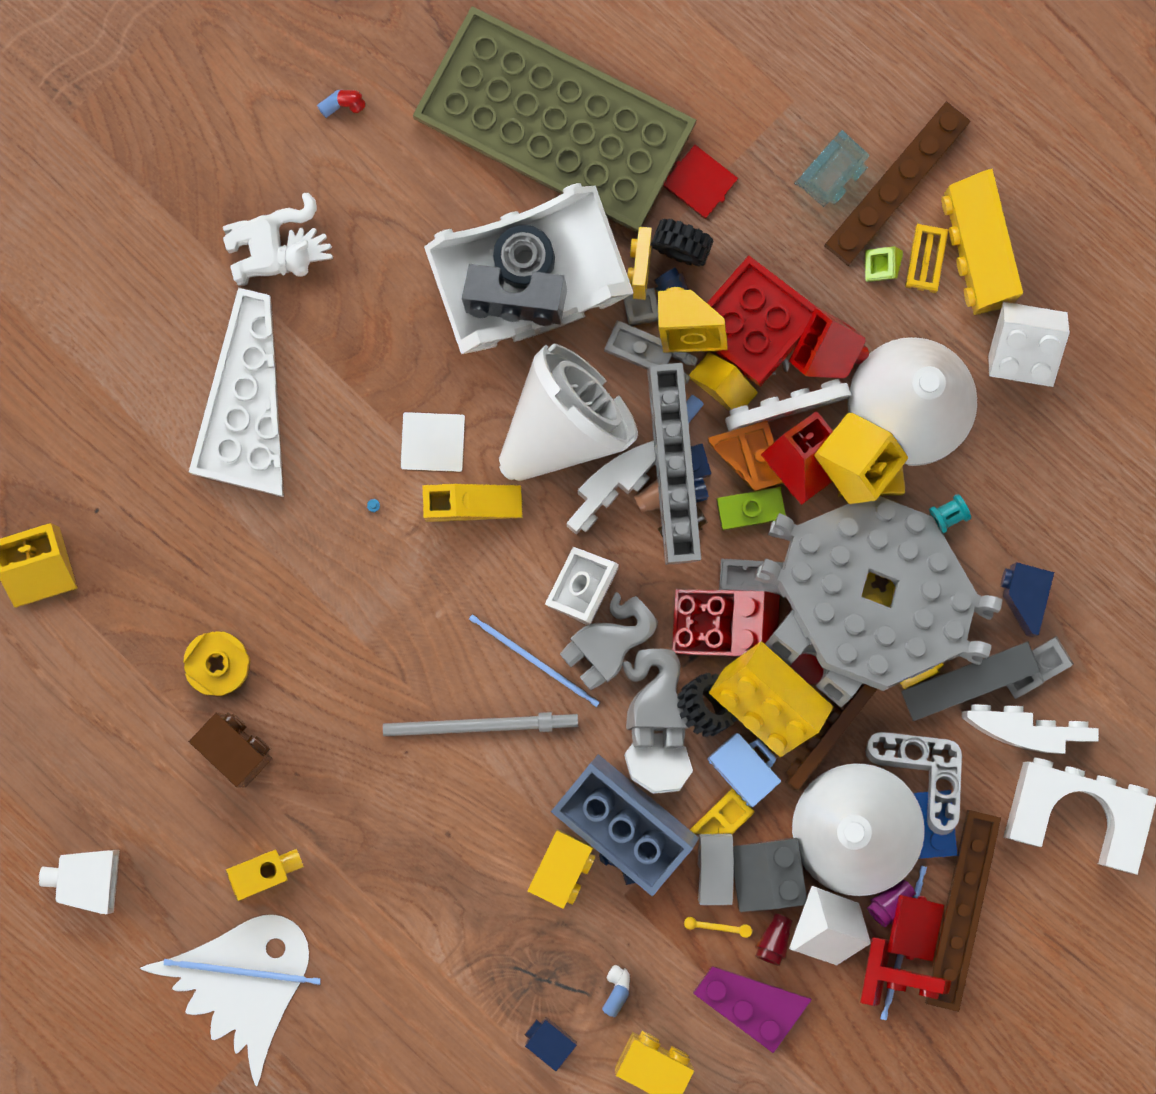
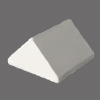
M573 547L545 605L585 625H590L617 573L619 564Z
M811 886L789 949L838 965L871 944L860 905L855 901Z

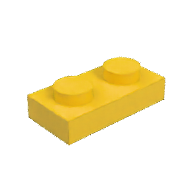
M639 227L638 239L632 238L630 258H635L634 268H628V278L634 292L633 299L646 300L652 249V228Z

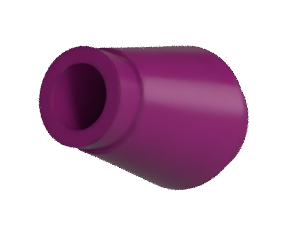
M901 880L895 886L871 899L872 904L867 907V910L881 926L886 927L889 923L893 924L899 895L908 897L916 895L915 890L907 881Z

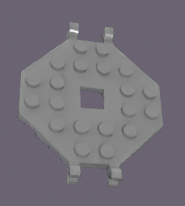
M879 496L876 501L847 504L799 525L794 524L791 518L780 513L777 515L776 521L771 523L768 535L788 540L790 544L783 568L781 569L780 565L766 558L763 565L759 566L755 580L777 586L783 598L786 597L795 612L793 616L805 638L809 637L818 653L816 658L822 668L884 691L899 682L913 678L932 669L936 665L959 656L976 665H980L983 658L987 659L989 657L992 645L982 641H967L974 612L983 618L991 620L993 613L1000 611L1003 599L977 594L932 516ZM868 573H874L893 582L896 588L891 607L861 597Z

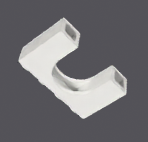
M1034 757L1033 762H1023L1004 838L1042 847L1050 813L1057 801L1069 793L1084 792L1100 803L1107 818V831L1098 864L1138 875L1156 804V797L1147 795L1149 789L1129 784L1128 789L1116 786L1117 780L1097 775L1096 780L1084 777L1085 771L1066 766L1065 771L1052 768L1054 762Z

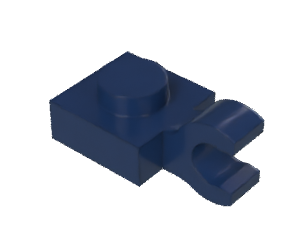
M703 443L691 446L696 503L706 501L709 497L703 478L711 476V470Z

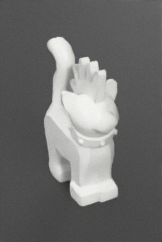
M309 193L302 194L305 205L302 210L285 208L269 215H261L251 221H239L223 226L226 234L223 239L228 253L237 252L242 245H249L251 257L230 266L233 279L238 286L247 285L250 277L272 276L279 273L285 275L289 271L298 277H303L308 273L310 262L333 259L331 254L322 253L330 250L332 246L330 244L319 245L327 236L322 234L313 238L317 232L315 228H312L305 236L303 228H299L297 235L290 230L287 246H281L279 228L283 223L306 222L312 219L317 211L316 200Z

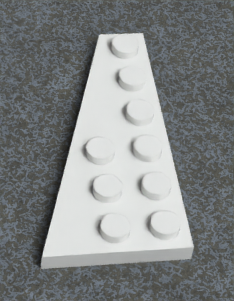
M238 288L189 473L284 497L270 295Z

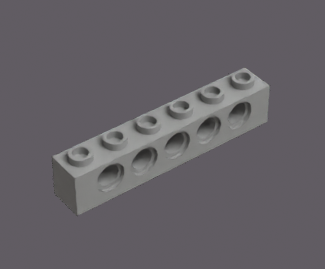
M683 363L650 365L647 375L665 565L698 562L701 560Z

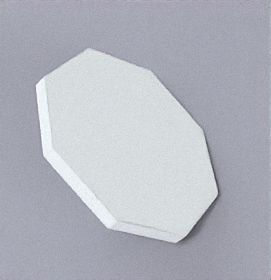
M663 733L654 734L653 747H634L632 743L624 755L631 780L653 794L680 791L693 772L686 747L663 748Z

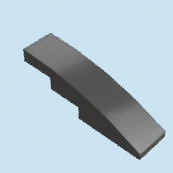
M1025 642L991 655L987 659H982L980 665L968 664L904 689L901 692L913 721H916L1041 671L1029 642Z

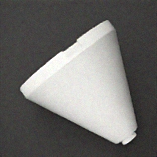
M923 338L893 340L872 351L854 373L850 386L851 396L848 398V413H854L892 433L908 456L907 461L904 463L908 466L930 464L953 452L969 434L977 412L976 387L967 366L949 348L935 341Z
M553 344L550 347L545 345L534 356L499 457L500 471L509 480L523 481L624 451L638 437L634 418L620 396H617L614 400L602 386L607 380L588 362L561 345Z
M846 764L824 772L804 790L795 808L792 834L793 838H798L801 863L814 879L825 887L842 894L866 896L883 892L895 886L913 869L923 847L924 819L914 794L897 776L873 765Z

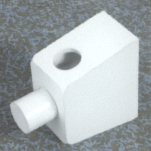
M120 850L60 855L58 868L41 867L39 885L41 887L56 888L55 899L57 903L100 914L113 913Z

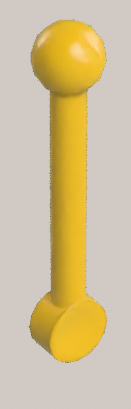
M687 917L684 921V926L688 930L696 927L739 933L744 938H748L752 934L751 927L746 924L736 927L696 921L693 917Z

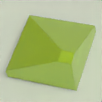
M895 246L865 250V281L897 279L903 250Z

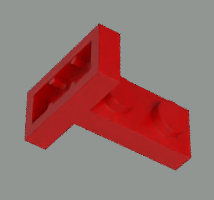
M872 937L860 1003L871 1006L880 1005L884 981H887L886 988L906 992L907 986L918 988L919 995L938 999L939 993L949 994L951 980L887 966L890 953L887 952L890 939Z

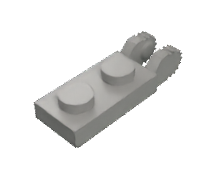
M618 320L604 349V352L647 370L650 365L668 364L671 356L686 365L695 366L698 358L687 352L663 353L661 338ZM684 372V381L687 384L690 376Z

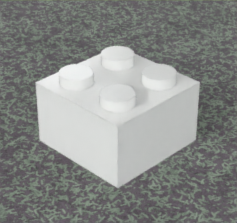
M1003 302L988 355L989 376L1053 387L1070 333L1067 312Z

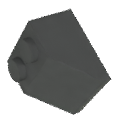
M791 837L733 846L734 880L739 912L805 905L807 896L798 838Z

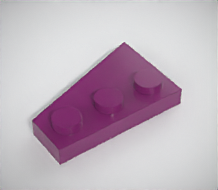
M711 966L693 991L694 995L772 1053L775 1052L812 1000L809 997L798 995Z

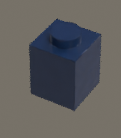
M547 1017L542 1022L536 1019L524 1034L529 1038L525 1043V1047L554 1071L559 1069L577 1046L576 1040Z

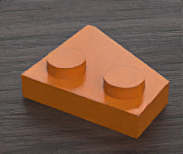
M768 420L708 437L709 445L753 491H760L784 484L761 456V453L774 443Z

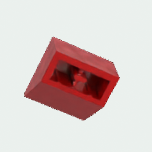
M817 411L784 433L761 453L769 467L777 474L789 492L801 505L833 482L814 456L833 432Z

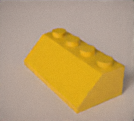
M988 169L949 185L944 196L941 198L943 212L945 215L950 216L952 227H949L950 241L953 246L957 245L959 257L956 259L958 273L960 276L965 277L967 288H964L965 302L968 307H972L974 315L999 310L1002 308L1003 302L1015 303L1023 294L993 169Z

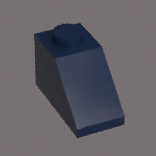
M1016 562L1010 565V569L1005 568L1000 587L1005 588L1003 598L1025 635L1035 637L1040 632L1055 572Z

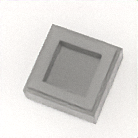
M654 288L647 289L646 300L633 299V294L623 299L628 325L635 326L658 321V305Z

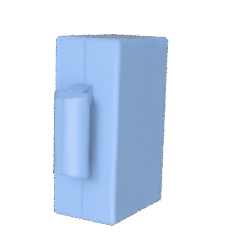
M735 733L707 758L709 764L713 765L742 800L746 802V805L754 807L781 782L778 776L770 769L777 758L760 739L748 744L739 733ZM757 746L768 758L769 761L767 763L754 751V747Z

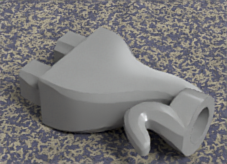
M616 592L610 603V613L613 617L622 620L634 616L637 619L636 626H623L611 623L587 625L570 638L571 642L560 653V656L570 667H573L583 657L589 661L592 667L581 675L580 679L590 691L605 681L608 683L620 672L627 652L633 647L646 642L657 628L658 620L637 596L630 598L623 605H619L621 596Z
M669 649L640 650L636 655L634 668H632L631 663L628 661L622 664L627 678L633 682L641 681L646 677L651 666H657L659 674L638 692L632 700L627 711L626 730H632L634 747H653L654 731H663V748H681L684 746L685 730L688 729L685 723L688 722V719L686 717L681 719L680 713L683 712V709L677 707V703L681 701L677 698V684L680 676L678 656L673 650Z

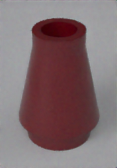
M774 914L771 923L755 946L758 949L755 956L767 963L780 966L782 959H786L790 929L793 921L785 916Z

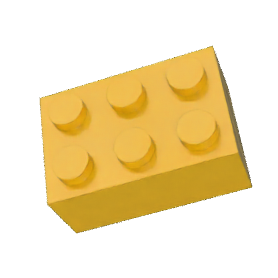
M762 641L727 665L709 691L710 695L779 757L784 756L818 734L834 707Z

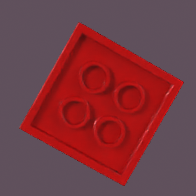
M748 255L707 302L708 305L725 318L728 350H716L715 352L736 366L740 372L761 387L796 347L816 306Z

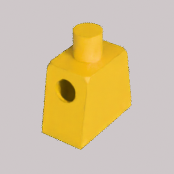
M297 849L280 856L277 850H273L228 868L226 873L237 901H240L288 881L286 874L304 866ZM271 864L275 869V874L264 878L260 873V868Z

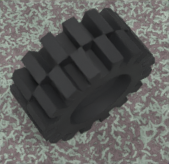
M662 219L658 224L651 246H653L654 250H658L660 254H666V257L670 259L674 258L678 262H685L687 265L693 264L699 267L705 265L714 241L709 234L702 233L701 229H695L690 224L685 225L683 222H675L673 219Z
M711 673L699 675L683 686L682 691L677 697L681 700L677 703V707L683 709V712L680 713L681 719L686 717L688 722L685 725L688 728L694 726L693 732L697 735L702 732L703 737L715 736L737 721V718L709 694V691L719 677L716 673L712 676ZM703 696L712 703L715 714L706 707Z

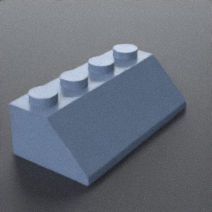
M599 754L551 811L652 897L691 852L699 839L697 835Z

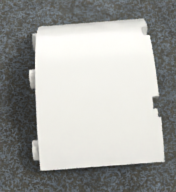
M581 183L572 184L563 189V194L520 214L518 211L510 212L500 218L501 221L458 232H453L452 229L440 231L434 235L435 239L424 246L461 354L494 348L499 341L511 337L513 342L556 329L584 318V312L591 308L599 307L604 309L634 293L596 186L582 187ZM529 225L543 231L550 239L555 254L554 269L551 274L565 275L567 294L561 325L541 326L533 321L526 320L509 322L501 317L494 316L477 318L466 313L462 302V294L469 264L495 267L493 260L494 245L500 235L511 227ZM526 250L521 251L517 254L516 261L521 264L528 263L532 259L533 254ZM504 281L503 289L507 292L518 293L525 290L515 288Z

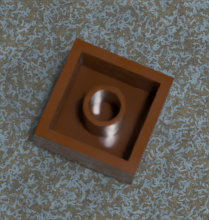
M216 712L188 742L235 787H247L273 759L267 754L270 747L258 736L247 735L244 732L247 726L235 714Z

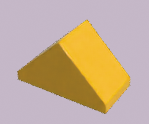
M710 352L707 353L689 375L693 382L729 411L748 405L758 394L756 389L736 366Z

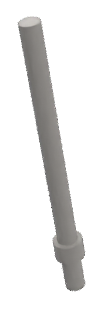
M552 712L539 713V716L383 723V736L539 729V732H553V728L578 727V714L552 715Z

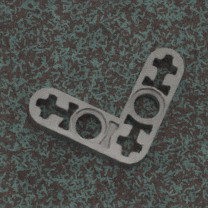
M885 732L872 735L865 749L866 756L872 763L882 766L929 771L928 826L934 833L939 835L951 833L957 826L960 816L962 752L959 745L947 739ZM878 742H882L885 749L891 750H886L884 755H879L878 749L873 747H876ZM896 743L900 744L898 758L894 757ZM908 745L918 746L922 751V757L918 760L909 759L905 754V747ZM929 747H932L931 754L935 755L932 756L930 761H927ZM944 749L948 750L949 756H953L949 763L944 762L942 756H938ZM941 779L948 780L953 786V792L949 795L939 793L936 789V782ZM948 803L945 808V816L951 820L944 826L941 825V820L935 817H938L942 804Z

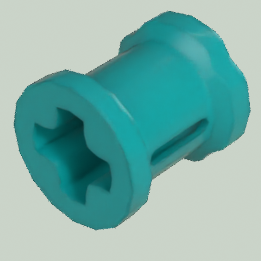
M959 494L953 496L952 501L938 508L933 506L929 509L930 516L934 518L942 534L947 532L948 527L962 520L967 522L972 519L968 506Z

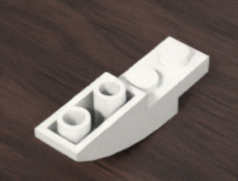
M654 441L632 448L617 456L600 468L578 489V495L585 502L567 522V527L576 535L581 529L587 532L598 519L594 515L602 505L606 508L609 507L619 495L616 491L617 487L621 488L626 494H629L632 489L638 492L650 478L646 473L653 465L656 466Z
M971 705V711H962V719L974 728L1003 743L1026 750L1065 754L1066 741L1098 742L1099 728H1089V722L1069 721V727H1056V721L1036 720V726H1033V713H1024V706H1004V712L991 711V705Z

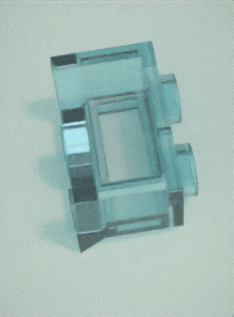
M841 130L794 184L803 188L821 206L824 207L829 202L835 205L847 192L843 187L850 178L856 181L868 168L864 162L870 155Z

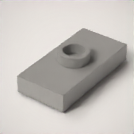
M721 559L719 590L767 591L781 595L777 586L755 580L759 566L763 565L764 561ZM776 562L782 569L784 562Z

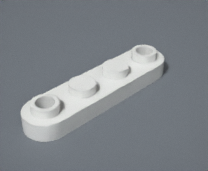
M835 379L821 384L822 389L810 392L809 388H803L790 393L791 398L779 401L778 397L768 398L760 402L761 407L750 410L748 405L734 408L729 411L730 416L725 418L728 431L767 420L770 422L842 401L851 396L848 384L840 383L839 379Z

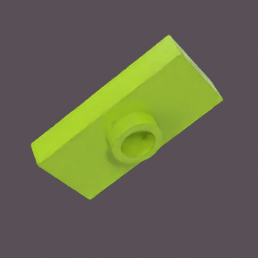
M781 487L716 499L722 531L776 521L779 513L786 516Z

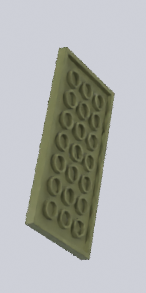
M471 6L413 114L414 120L560 194L564 193V188L576 183H581L582 187L596 186L607 218L638 233L639 227H642L697 121Z

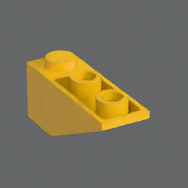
M422 485L423 516L426 522L523 518L521 485Z

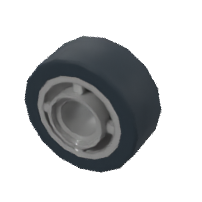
M518 225L509 228L500 235L494 245L493 260L495 267L501 268L503 279L507 284L515 288L526 289L530 284L532 272L551 274L554 269L555 254L550 239L543 231L534 226ZM524 250L533 254L532 259L528 263L521 264L516 261V256L519 252Z

